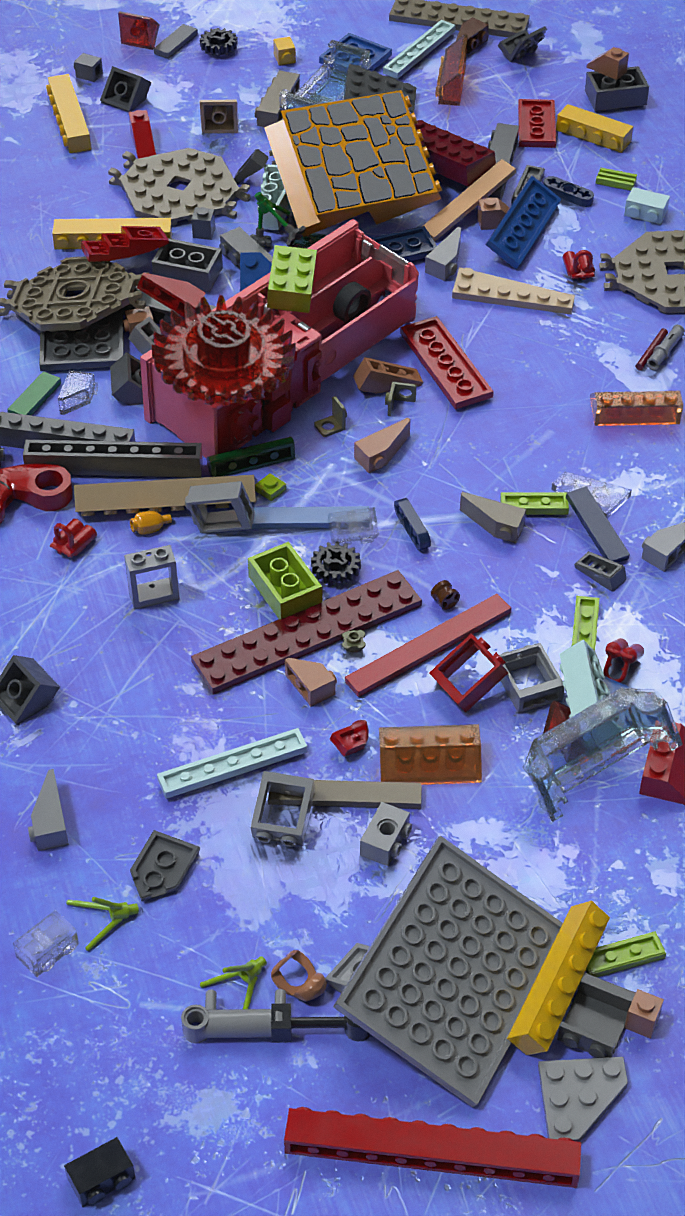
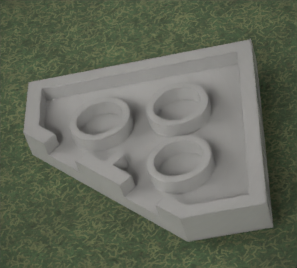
M623 1057L539 1061L538 1071L548 1138L558 1139L567 1137L580 1142L585 1137L586 1132L594 1123L598 1122L609 1109L611 1103L627 1088L628 1082Z

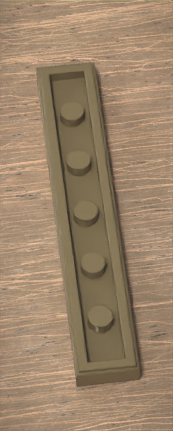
M314 780L315 792L312 806L378 808L380 803L384 802L397 808L421 809L422 783ZM275 792L268 793V804L302 805L303 797Z

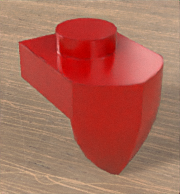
M357 720L351 726L332 733L330 741L344 757L364 749L369 737L367 721Z

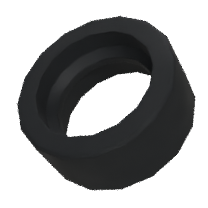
M348 283L339 291L333 304L334 315L348 324L368 310L371 303L370 291L359 283Z

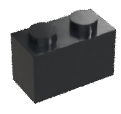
M118 1137L64 1165L67 1179L82 1207L98 1203L106 1194L115 1189L120 1190L127 1187L136 1178L133 1164Z

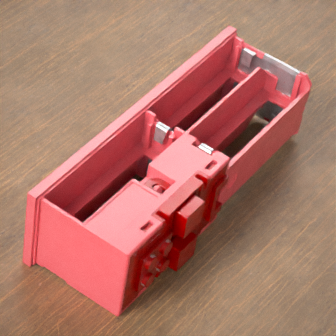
M354 219L350 220L307 248L317 250L309 313L267 308L270 273H268L140 356L144 420L150 424L156 421L164 425L185 443H202V456L206 459L208 456L241 448L252 440V434L256 437L266 429L275 432L291 420L293 407L296 409L320 392L322 381L405 323L415 321V300L417 299L416 292L418 290L419 272L413 263L406 261L366 236L364 232L359 230V222ZM356 282L370 291L371 303L368 310L347 324L334 315L333 304L339 291L345 285Z

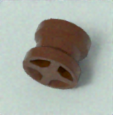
M447 580L438 582L431 590V597L438 601L439 606L444 610L455 606L460 599L459 592L456 589H452L451 583Z

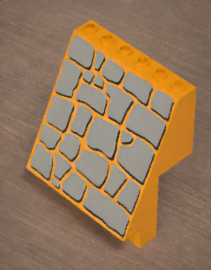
M402 90L282 110L283 120L264 127L297 227H306L305 232L301 234L303 237L368 211L377 225L441 199L439 194L442 191L439 180L435 181L433 177L436 171L433 164L428 163L427 158L430 155L427 147L422 146L423 135L421 130H417L415 124L418 123L414 112L410 113L409 108L412 107L409 97L404 96Z

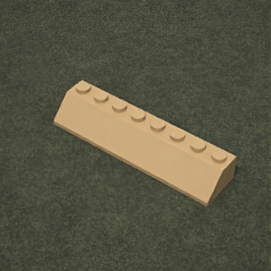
M254 475L74 485L75 512H81V516L95 515L94 511L103 510L104 515L117 514L119 509H126V513H140L139 508H148V511L161 512L162 507H171V511L184 510V506H186L185 498L188 496L190 486L242 481L250 502H256ZM231 502L205 503L204 505L206 509L207 504H215L216 508H229V503Z

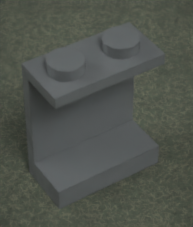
M584 973L565 1022H561L559 1026L557 1040L570 1048H579L586 1051L594 1058L612 1057L625 1027L627 1013L635 992Z

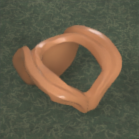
M293 950L288 953L285 958L276 964L271 972V978L279 989L285 990L286 994L302 1001H310L319 997L327 986L324 975L319 972L316 973L311 961L299 950ZM291 958L299 962L308 973L306 982L300 986H292L287 983L279 970Z

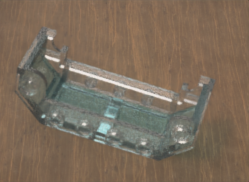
M331 40L328 43V47L331 48V54L329 56L324 55V64L295 94L285 89L279 94L280 110L341 101L343 99L349 64L358 65L369 70L371 66L370 51Z
M620 688L534 739L523 769L532 781L539 797L538 803L541 809L554 822L563 816L558 804L560 801L563 804L568 802L564 794L648 743L654 750L659 748L657 744L659 742L668 743L671 750L683 745L669 704L656 689Z

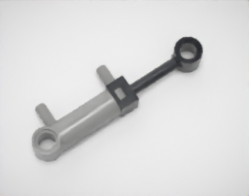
M283 989L275 991V1004H271V1009H216L217 992L215 990H208L205 996V1007L196 1004L190 1005L185 1008L181 1015L183 1035L191 1043H201L207 1038L272 1037V1043L291 1042V1030L298 1028H344L347 1037L358 1042L366 1040L371 1035L345 1015L344 1017H292L291 1003H286V991ZM194 1022H200V1023H201L200 1025H197V1026L191 1025V1024L194 1023Z

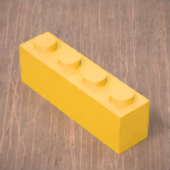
M567 104L557 115L556 130L622 153L632 141L633 126Z

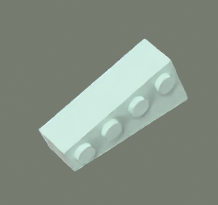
M265 164L261 193L272 203L287 210L291 209L277 165ZM274 209L285 220L287 215ZM270 212L263 214L262 228L269 230L280 229L282 224Z
M585 640L559 653L561 660L559 667L564 676L562 683L567 691L568 697L566 702L571 711L569 718L575 728L579 727L598 748L625 735L623 728L615 722V719L619 718L608 700L612 696L603 681L605 676L597 653Z

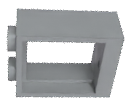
M242 481L190 486L188 496L185 498V505L190 510L193 523L197 525L200 533L252 529L255 511ZM230 501L234 510L208 513L204 504Z
M170 545L124 555L129 595L134 609L179 599L176 560ZM168 567L169 578L137 585L136 574Z
M541 643L527 645L520 649L499 654L506 662L503 667L508 671V674L501 680V683L518 713L563 700L564 686L562 679ZM536 664L546 682L519 690L510 671Z
M263 771L250 827L252 837L261 842H270L272 840L290 847L296 845L303 846L315 792L314 779ZM268 791L303 797L296 829L261 823Z

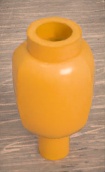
M156 511L140 512L130 519V528L132 532L137 531L142 535L159 531L163 524L172 523V518L170 514L161 515Z

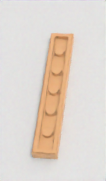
M501 159L423 226L426 227L434 242L477 207L478 199H486L516 174V168Z

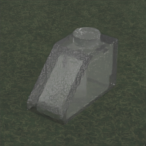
M69 370L58 396L61 415L91 403L93 395H96L98 391V383L95 382L94 373Z

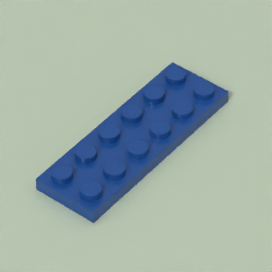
M532 175L485 245L513 268L517 269L562 199Z

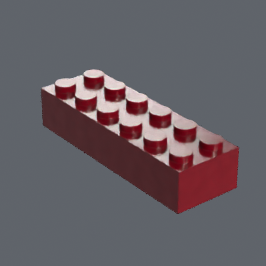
M417 120L418 123L415 124L417 130H421L424 138L421 141L422 146L427 147L430 155L427 158L428 163L433 164L436 173L469 187L496 164L495 151L452 134L447 130L440 129L435 125L428 124L423 120Z

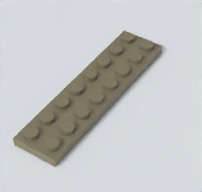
M395 0L389 13V21L433 27L440 20H444L456 25V30H460L461 25L473 17L489 25V35L510 37L524 29L526 30L530 20V15H525L524 13H511L505 10L496 11L489 8L482 9L473 6H460L454 3L446 4L439 1Z

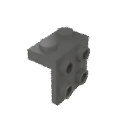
M544 26L530 34L524 29L500 41L498 47L510 62L515 59L519 60L526 53H533L538 48V43L544 39L547 28Z

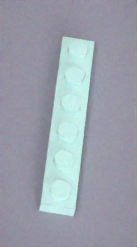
M440 20L383 67V74L396 79L400 78L456 31V25Z
M299 728L158 773L157 780L167 799L308 752L307 744Z

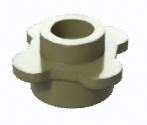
M352 630L342 633L344 638L342 647L349 652H358L365 648L366 642L363 639L365 632L363 630Z

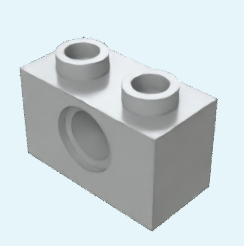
M381 802L360 839V856L389 866L392 858L398 857L403 838L407 839L412 829V824L409 823L410 812Z

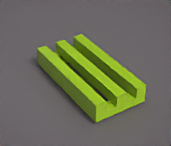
M600 167L595 183L631 191L637 180V174Z

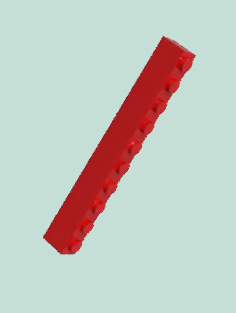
M307 1107L289 1108L284 1137L285 1154L577 1188L581 1142L574 1141L571 1138L551 1139L539 1134L526 1136L517 1135L511 1131L491 1132L480 1127L465 1129L457 1128L452 1124L431 1125L420 1120L405 1122L393 1117H385L383 1119L371 1118L366 1114L345 1115L334 1110L319 1112L312 1111Z

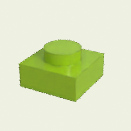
M271 473L255 484V491L270 501L286 490V483Z

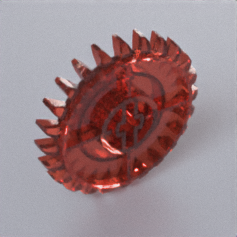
M223 295L218 297L216 311H211L206 298L201 297L199 314L195 312L188 302H185V320L172 309L171 325L161 319V334L155 331L153 333L154 345L152 344V356L156 371L161 373L164 383L173 384V391L178 394H188L189 400L197 401L200 399L206 405L221 403L222 406H230L231 403L237 402L244 405L248 404V400L253 398L261 400L264 398L266 391L269 393L275 392L278 389V383H283L287 380L289 371L294 366L296 343L291 344L292 330L284 333L285 320L282 318L271 326L273 322V309L271 308L258 319L257 301L251 305L246 314L242 313L241 297L236 298L231 311L227 310Z

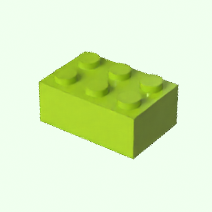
M274 246L267 308L310 312L317 250Z
M289 541L248 558L249 578L278 619L286 618L322 602L321 584Z

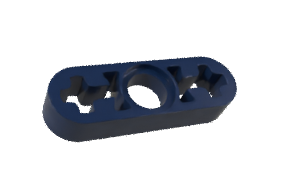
M549 176L544 179L543 184L561 199L581 207H589L593 204L594 193L591 190L555 176Z
M402 498L394 501L396 515L417 550L429 548L431 546L429 533L409 500Z

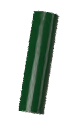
M290 436L208 456L207 466L211 477H222L296 459L294 440Z

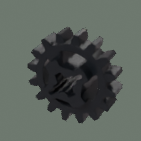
M219 28L210 29V32L204 31L200 38L201 50H205L206 54L211 53V55L215 53L218 56L227 55L228 51L233 52V49H237L238 45L236 33H232V30L227 31L226 28L222 30Z
M336 541L335 545L327 542V547L324 548L320 545L319 552H313V557L311 558L312 573L316 574V579L318 580L324 578L325 584L332 581L333 585H336L337 581H340L344 585L346 579L353 581V575H359V569H361L360 554L355 553V547L348 549V543L340 546L339 541Z

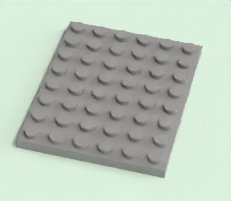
M440 835L435 840L333 1007L471 1107H475L478 1105L511 1043L507 1037L563 923Z

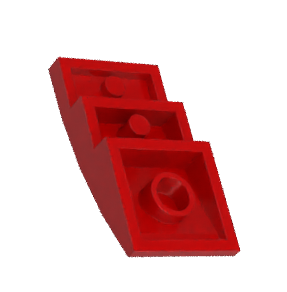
M121 226V234L101 233V241H81V249L89 262L112 261L153 251L169 244V239L160 227Z

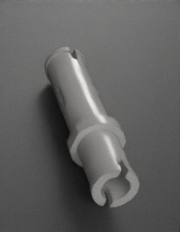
M681 325L673 326V329L662 343L654 348L652 356L647 360V366L650 369H658L660 364L668 359L670 351L685 334V329Z

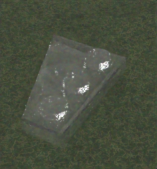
M566 471L552 483L551 488L555 492L568 493L587 486L607 519L632 494V489Z

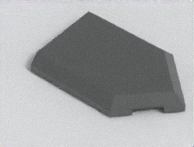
M154 830L130 869L141 901L177 890L201 848Z

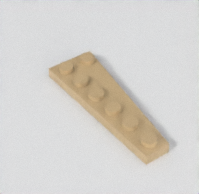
M460 267L452 291V298L564 314H572L575 295L473 271L471 268Z

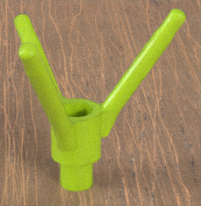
M92 897V902L66 901L67 905L108 910L112 921L85 947L87 951L91 950L107 933L121 923L122 919L139 913L137 903H114L97 897Z
M260 956L256 960H250L245 965L224 967L222 971L225 974L200 982V987L240 976L243 981L248 982L243 1009H249L254 986L258 979L257 976L262 972V968L267 965V961L264 957Z

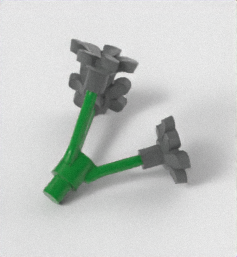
M261 192L255 194V198L258 201L257 205L259 206L258 227L256 228V234H252L250 237L261 247H265V245L271 246V236H265L264 228H262L263 214L268 212L285 227L289 234L286 243L288 247L296 239L300 240L303 237L301 234L305 232L306 227H297L291 209L287 210L272 203ZM274 209L279 210L287 215V223Z

